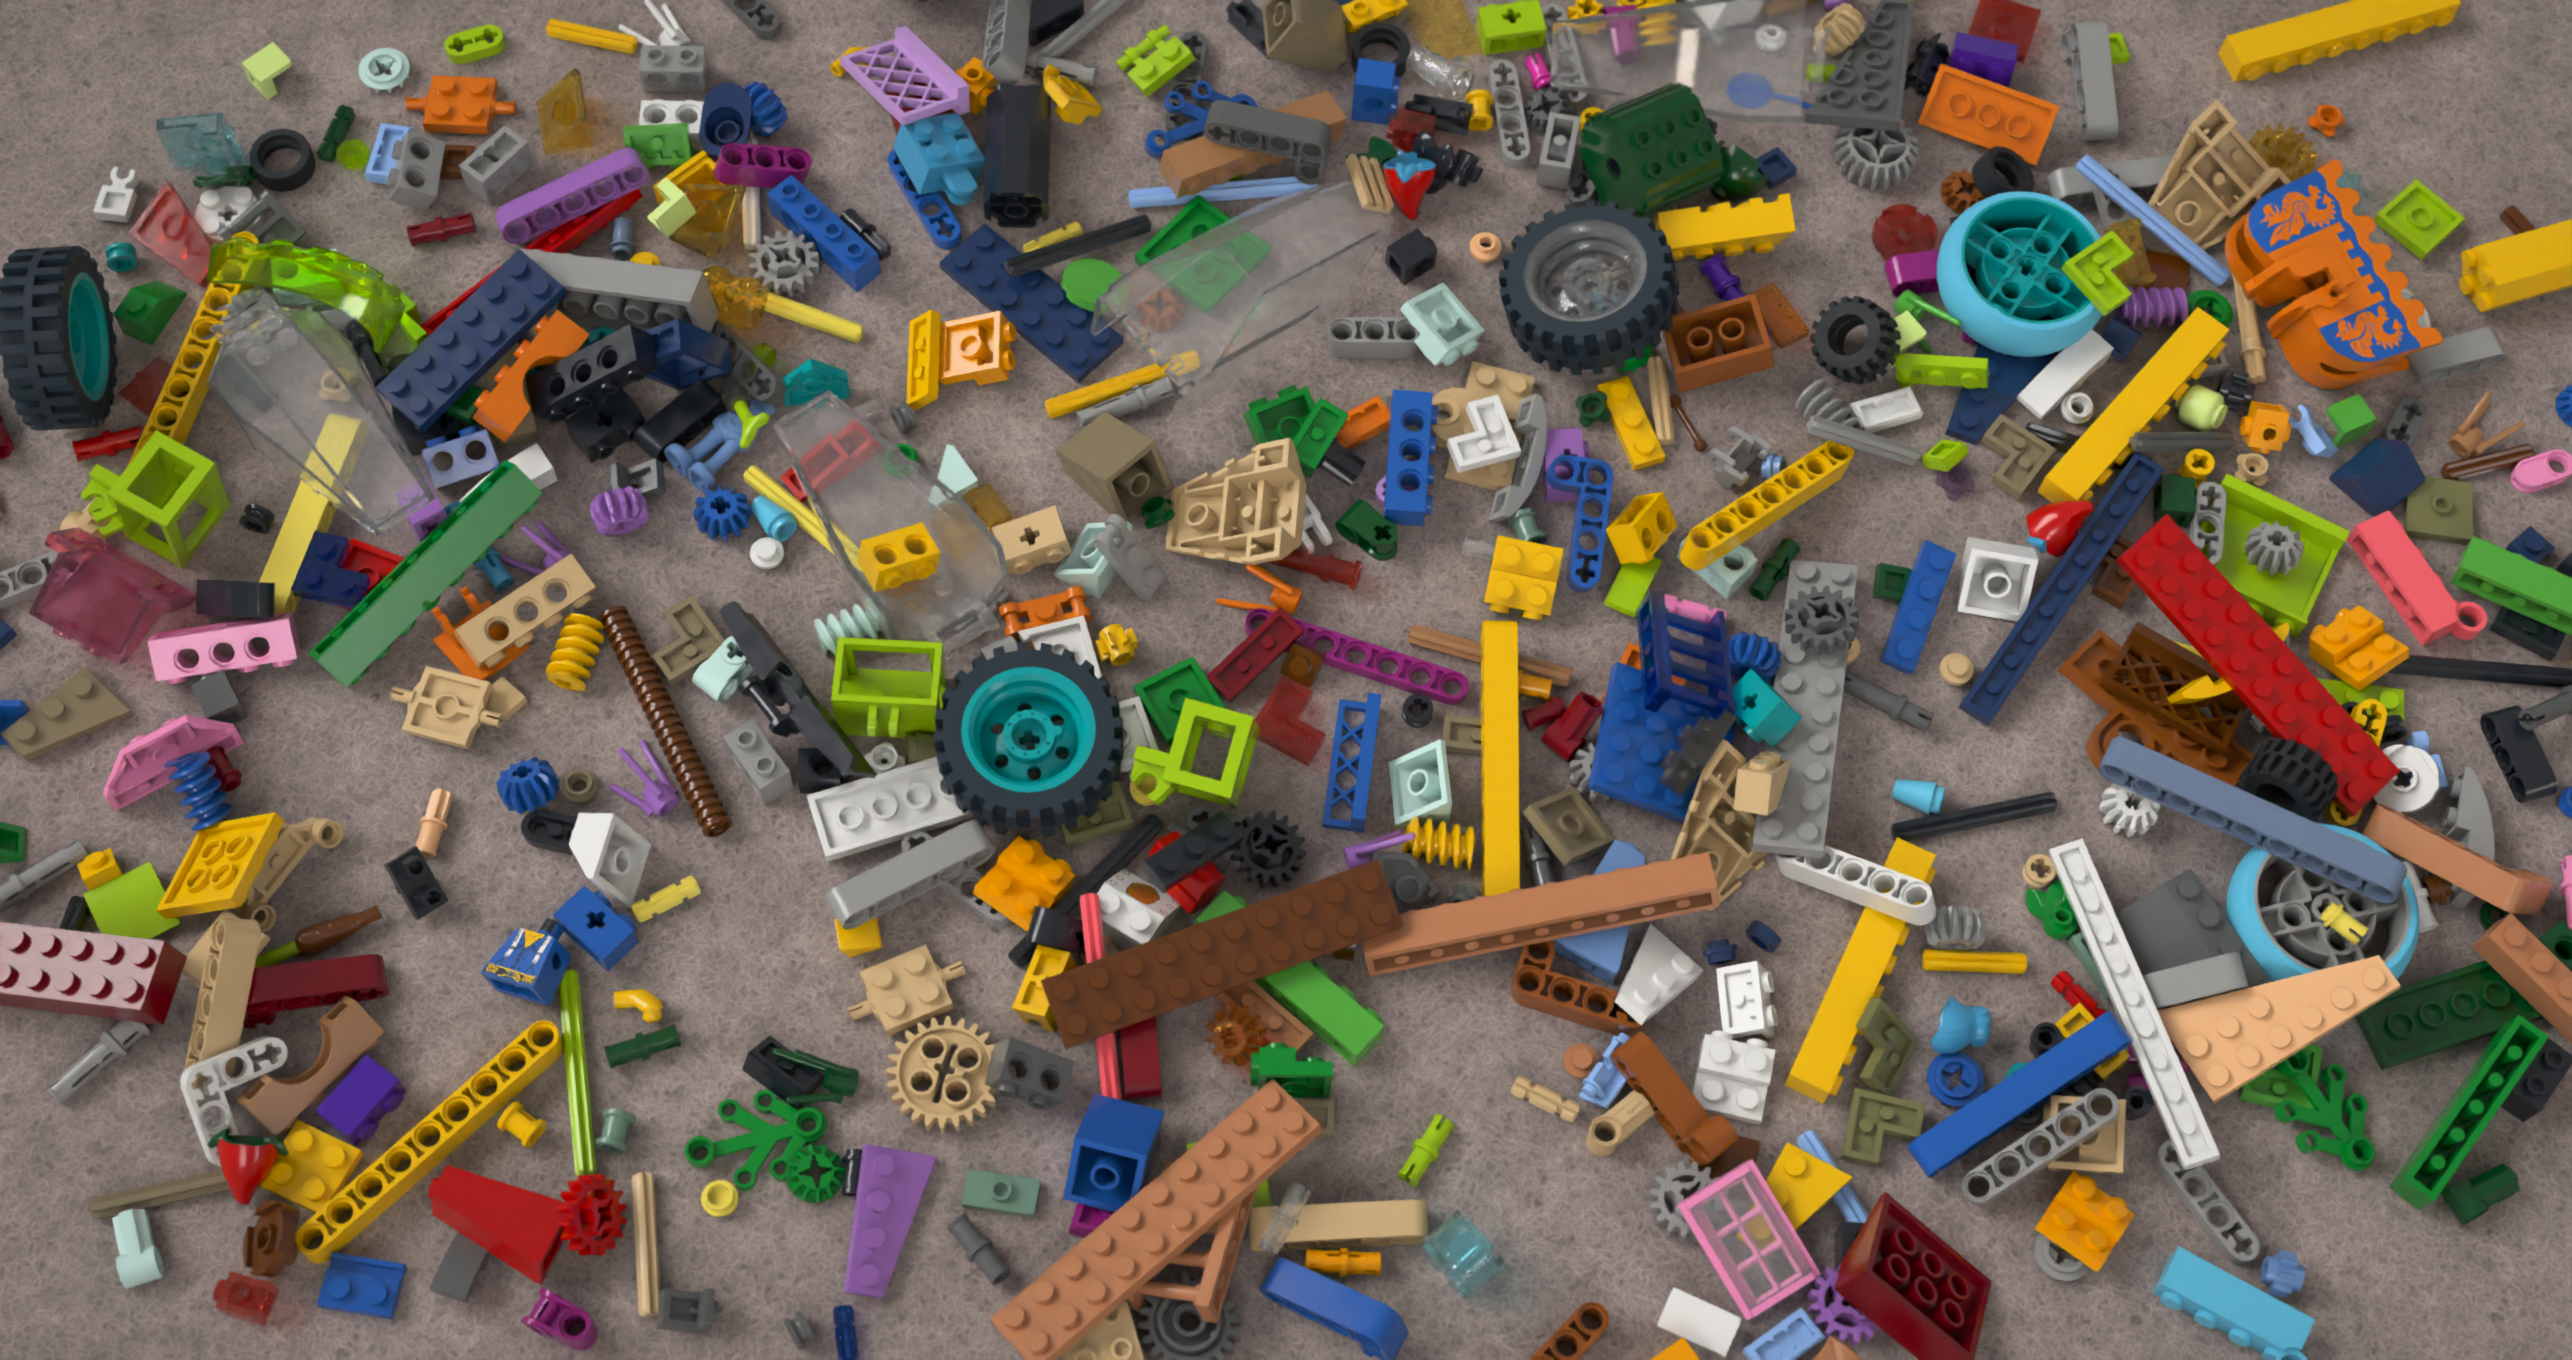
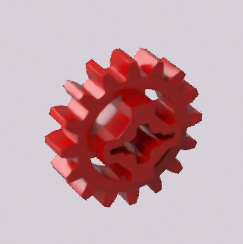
M604 1174L579 1175L578 1180L568 1182L570 1191H561L560 1196L565 1201L564 1205L556 1207V1210L562 1213V1219H559L556 1225L564 1226L565 1229L560 1238L561 1240H570L568 1249L570 1251H578L580 1256L605 1255L606 1249H614L616 1247L614 1238L623 1237L619 1227L621 1224H627V1219L621 1217V1211L627 1208V1204H620L619 1199L623 1192L622 1190H613L615 1187L613 1179L606 1180Z

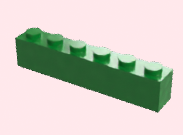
M2519 1014L2504 1023L2388 1188L2418 1210L2433 1203L2549 1036Z

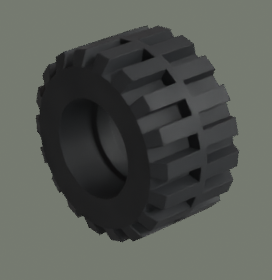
M1848 296L1841 297L1840 304L1832 301L1828 304L1830 307L1828 311L1822 309L1818 314L1822 317L1819 322L1814 321L1812 328L1816 329V333L1810 334V341L1816 344L1811 350L1813 355L1818 357L1816 359L1818 364L1825 368L1826 371L1848 383L1853 381L1856 384H1864V379L1869 382L1877 380V373L1882 376L1888 372L1885 367L1888 364L1894 365L1896 359L1893 358L1894 352L1899 353L1901 347L1896 343V340L1901 339L1900 332L1895 329L1898 324L1890 317L1891 314L1871 300H1865L1860 296H1854L1853 299ZM1866 324L1868 337L1865 345L1859 352L1845 356L1843 344L1847 334L1856 326Z
M2283 738L2269 739L2262 744L2239 777V788L2315 823L2336 795L2339 784L2336 782L2338 778L2336 773L2331 770V765L2324 761L2319 753L2312 751L2310 747L2304 744L2301 745L2291 739L2286 741Z

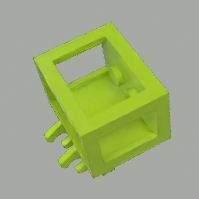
M157 430L121 476L96 464L89 473L91 481L81 493L84 502L92 497H96L87 509L89 515L93 517L96 523H101L111 518L109 524L98 527L103 538L123 531L127 539L182 569L231 506L216 463ZM195 501L209 509V511L184 542L177 521L191 502ZM153 522L162 527L168 544L146 532Z
M1185 698L1170 753L1137 745L1130 778L1137 786H1140L1141 782L1149 777L1157 780L1155 790L1148 794V797L1157 806L1161 805L1175 791L1238 809L1260 728L1254 716ZM1204 728L1209 730V734L1220 738L1229 739L1230 736H1233L1221 781L1191 773Z

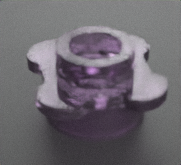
M1955 465L1948 472L1945 471L1944 474L1939 473L1935 479L1936 484L1942 486L1947 492V498L1950 500H1958L1961 494L1966 491L1971 492L1975 488V482L1971 479L1970 473L1960 465ZM1955 480L1958 482V484L1955 485L1952 483V481Z

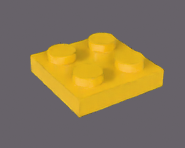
M297 1119L284 1140L289 1155L283 1156L279 1154L272 1171L260 1187L312 1213H316L342 1190L361 1159L363 1152Z

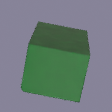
M1321 397L1293 440L1302 472L1309 478H1312L1318 464L1340 429L1345 425L1349 414Z

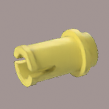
M2331 902L2322 912L2319 919L2324 922L2323 926L2325 928L2330 926L2355 946L2360 941V937L2349 928H2352L2362 937L2369 928L2344 911V905H2337Z

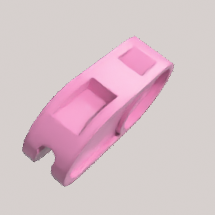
M2556 449L2524 459L2511 472V483L2517 490L2524 493L2536 492L2563 483L2572 474V456L2564 450ZM2558 461L2564 466L2565 472L2558 473L2553 471L2549 462Z

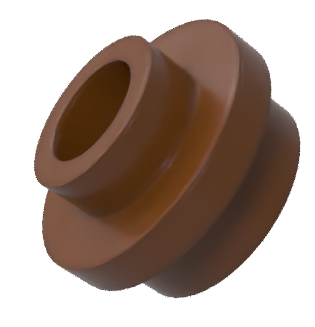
M2429 872V876L2422 877V886L2427 888L2429 897H2427L2430 904H2446V896L2451 895L2449 882Z

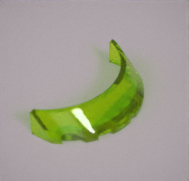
M235 237L212 246L206 278L208 282L213 284L231 283L270 287L293 292L326 303L358 321L370 333L375 344L374 352L381 354L403 317L405 304H403L400 298L401 290L396 284H387L383 281V273L361 261L351 259L347 255L318 246L308 249L299 248L292 244L293 241L274 239L264 244L250 243L246 241L245 237Z

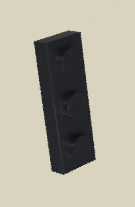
M1221 810L1145 859L1140 868L1159 890L1165 893L1199 871V869L1239 845L1244 835Z

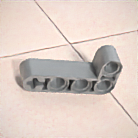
M2106 22L2072 23L2061 36L2060 50H2064L2065 57H2062L2063 60L2072 62L2081 138L2083 141L2116 139L2119 124Z

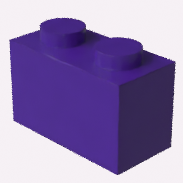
M1956 32L1949 55L1948 66L2009 87L2017 59V45Z
M365 1055L317 1108L316 1112L324 1123L354 1146H357L362 1140L366 1141L374 1135L379 1125L378 1122L387 1112L391 1113L399 1107L406 1090L398 1078L368 1055Z

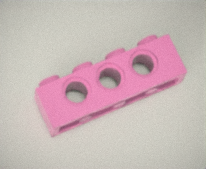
M293 611L274 614V618L255 617L155 633L147 641L156 681L167 680L168 684L188 681V676L200 674L205 676L222 670L237 669L238 673L251 672L259 669L258 665L272 663L273 667H283L293 664V659H297L301 653ZM255 637L266 639L270 649L266 651L256 649L252 639ZM217 644H230L234 649V655L229 657L222 655L218 651ZM186 648L195 650L199 655V661H187L183 657L182 650Z

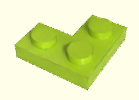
M2113 230L2066 261L2061 268L2103 316H2106L2128 301L2132 295L2115 276L2113 271L2128 262L2134 253Z

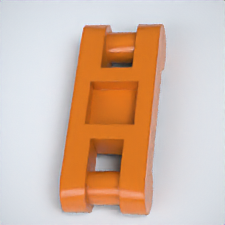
M1074 586L1062 593L1021 603L1008 602L1001 605L998 609L1001 619L1007 625L1004 629L1006 637L1011 635L1015 641L1020 640L1018 638V631L1083 615L1086 623L1092 620L1089 607H1085L1086 595L1084 588L1081 586ZM1071 605L1072 611L1063 614L1062 607ZM1028 616L1029 623H1020L1019 618Z

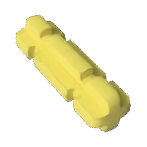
M1073 221L1065 225L1066 229L1060 227L1039 237L1037 242L1032 240L1024 244L1023 252L1027 253L1082 235V227L1077 221Z
M688 876L680 880L681 884L677 886L674 883L649 895L650 899L647 901L643 898L633 903L632 911L639 922H644L652 918V914L655 912L659 915L683 903V898L685 897L691 899L699 895L701 890L698 882L693 876Z

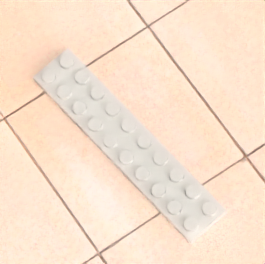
M1139 696L1119 702L1120 717L1123 719L1124 740L1123 760H1121L1120 764L1121 773L1132 770L1137 745L1158 750ZM1060 719L1052 723L1053 725L1061 726L1064 720ZM1033 743L1025 744L1027 750L1035 749ZM1069 752L1056 756L1059 759H1066L1069 756ZM937 756L879 773L875 778L866 777L806 795L826 862L902 840L905 835L911 832H928L974 818L973 813L969 810L963 813L957 807L955 796L948 794L944 786L943 776L939 771ZM1008 762L995 763L998 768H1004L1008 764ZM1031 768L1028 777L1031 780H1038L1041 775L1037 772L1036 768Z

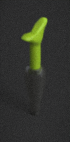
M730 373L717 377L719 389L726 409L732 414L738 415L742 422L740 447L746 449L753 442L758 429L768 423L770 415L768 413H761L753 416L749 409L751 405L749 393Z

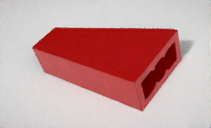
M446 1165L440 1178L435 1177L429 1187L428 1198L431 1199L432 1213L435 1217L483 1247L530 1280L539 1284L543 1283L565 1241L560 1238L565 1231L564 1226L556 1225V1222L562 1219V1213L558 1212L556 1207L564 1205L563 1201Z

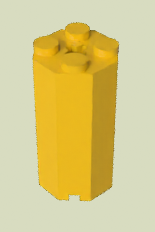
M2572 219L2462 251L2463 277L2459 279V287L2463 295H2469L2480 312H2487L2572 287Z

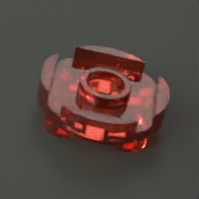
M1908 204L1892 205L1882 211L1881 216L1876 219L1872 229L1873 244L1884 261L1901 254L1931 251L1937 239V227L1934 220L1927 213L1924 216L1922 213L1917 212V207ZM1904 230L1906 234H1911L1912 236L1909 239H1904L1899 236V232Z

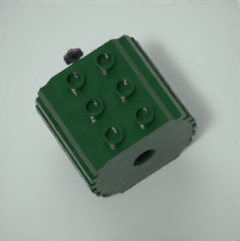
M1670 83L1596 114L1583 124L1584 129H1581L1580 132L1582 148L1579 151L1593 185L1596 187V192L1602 206H1606L1608 201L1618 202L1619 209L1623 211L1628 206H1631L1638 210L1639 219L1715 186V183L1721 180L1720 176L1724 173L1722 166L1723 156L1714 137L1717 134V123L1713 122L1711 118L1706 117L1698 96L1686 84Z

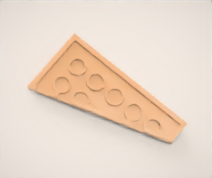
M2378 955L2158 1010V1013L2170 1041L2215 1104L2401 988V985Z

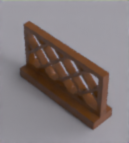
M2139 622L2136 623L2100 684L2101 687L2221 755L2227 748L2248 709V706L2233 690L2198 702L2170 704L2167 699L2169 695L2166 690H2179L2191 681L2206 675L2209 676L2213 683L2221 677L2205 659ZM2127 652L2144 664L2132 665ZM2148 672L2152 683L2141 684L2136 673ZM2158 672L2174 681L2162 682ZM2126 674L2131 685L2124 686L2112 678L2114 675ZM2157 691L2162 703L2150 701L2145 693ZM2218 706L2231 712L2235 716L2223 717ZM2209 707L2213 718L2202 719L2197 708ZM2187 709L2192 720L2180 718L2176 710ZM2218 726L2223 736L2222 741L2210 735L2206 727Z

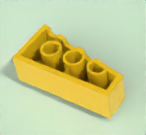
M1790 193L1778 195V199L1769 203H1763V199L1760 197L1749 199V202L1741 203L1735 208H1731L1730 202H1725L1707 207L1706 212H1702L1701 207L1698 206L1658 212L1651 218L1654 221L1655 229H1662L1665 234L1667 245H1670L1673 261L1681 260L1684 256L1695 255L1696 259H1706L1714 256V253L1723 252L1728 257L1738 256L1746 250H1755L1756 254L1769 253L1774 251L1775 246L1796 231Z

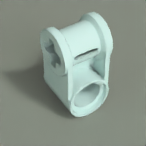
M731 636L722 643L708 660L698 667L693 675L692 683L721 704L736 691L737 687L754 669L749 663L746 665L748 661L734 637Z

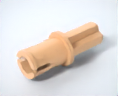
M437 788L432 792L426 814L419 821L422 826L416 846L424 858H436L442 832L448 828V824L445 821L453 795L450 791Z

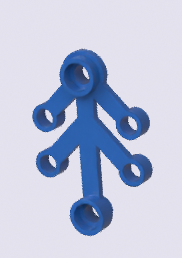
M1204 80L1198 81L1192 88V97L1198 102L1208 101L1213 103L1218 100H1225L1257 107L1252 97L1246 94H1237L1232 98L1212 90L1211 85ZM1197 88H1204L1207 95H1200L1197 92ZM1177 91L1168 93L1164 100L1165 109L1170 113L1178 112L1196 121L1168 132L1159 129L1153 130L1149 133L1144 143L1146 152L1152 157L1160 158L1163 151L1169 149L1172 144L1202 133L1209 111L1184 101L1183 95ZM1169 99H1177L1179 106H1172ZM1154 138H1162L1164 145H1157Z

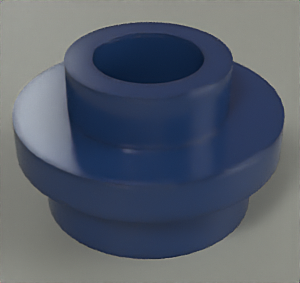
M1722 939L1707 943L1709 949L1702 951L1703 957H1707L1708 965H1715L1736 960L1735 951L1738 948L1737 944L1729 945L1728 939Z

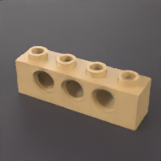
M571 553L455 629L454 635L478 668L484 664L491 668L506 657L504 651L513 645H516L519 649L535 638L533 632L543 625L548 630L562 621L564 617L561 613L573 606L575 610H578L588 604L593 599L590 594L594 592L595 585ZM551 587H559L564 591L565 599L557 603L552 602L548 599L546 591ZM522 606H531L535 609L537 617L533 621H523L519 618L517 610ZM493 625H502L506 628L508 636L504 640L496 641L489 636L488 629Z

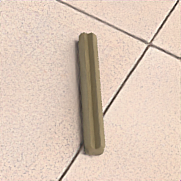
M222 1169L96 1197L91 1200L90 1210L93 1218L99 1220L116 1216L119 1212L129 1209L152 1208L227 1191L230 1188Z

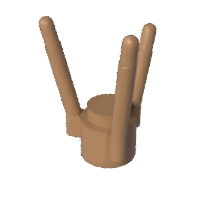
M2487 391L2467 419L2448 439V446L2455 454L2462 458H2467L2472 453L2480 456L2487 448L2525 427L2526 423L2520 421L2482 442L2481 439L2484 435L2475 425L2491 405L2489 398L2492 393Z

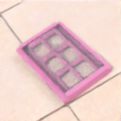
M1752 1159L1737 1166L1676 1205L1746 1321L1770 1308L1821 1274Z

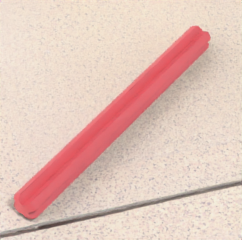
M1096 893L1080 896L1087 963L1106 957L1099 895ZM1113 1032L1095 1039L1101 1094L1122 1100L1115 1033Z

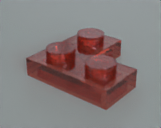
M1282 676L1255 719L1260 728L1258 740L1309 766L1325 741L1326 734L1299 720V717L1312 698L1313 691Z

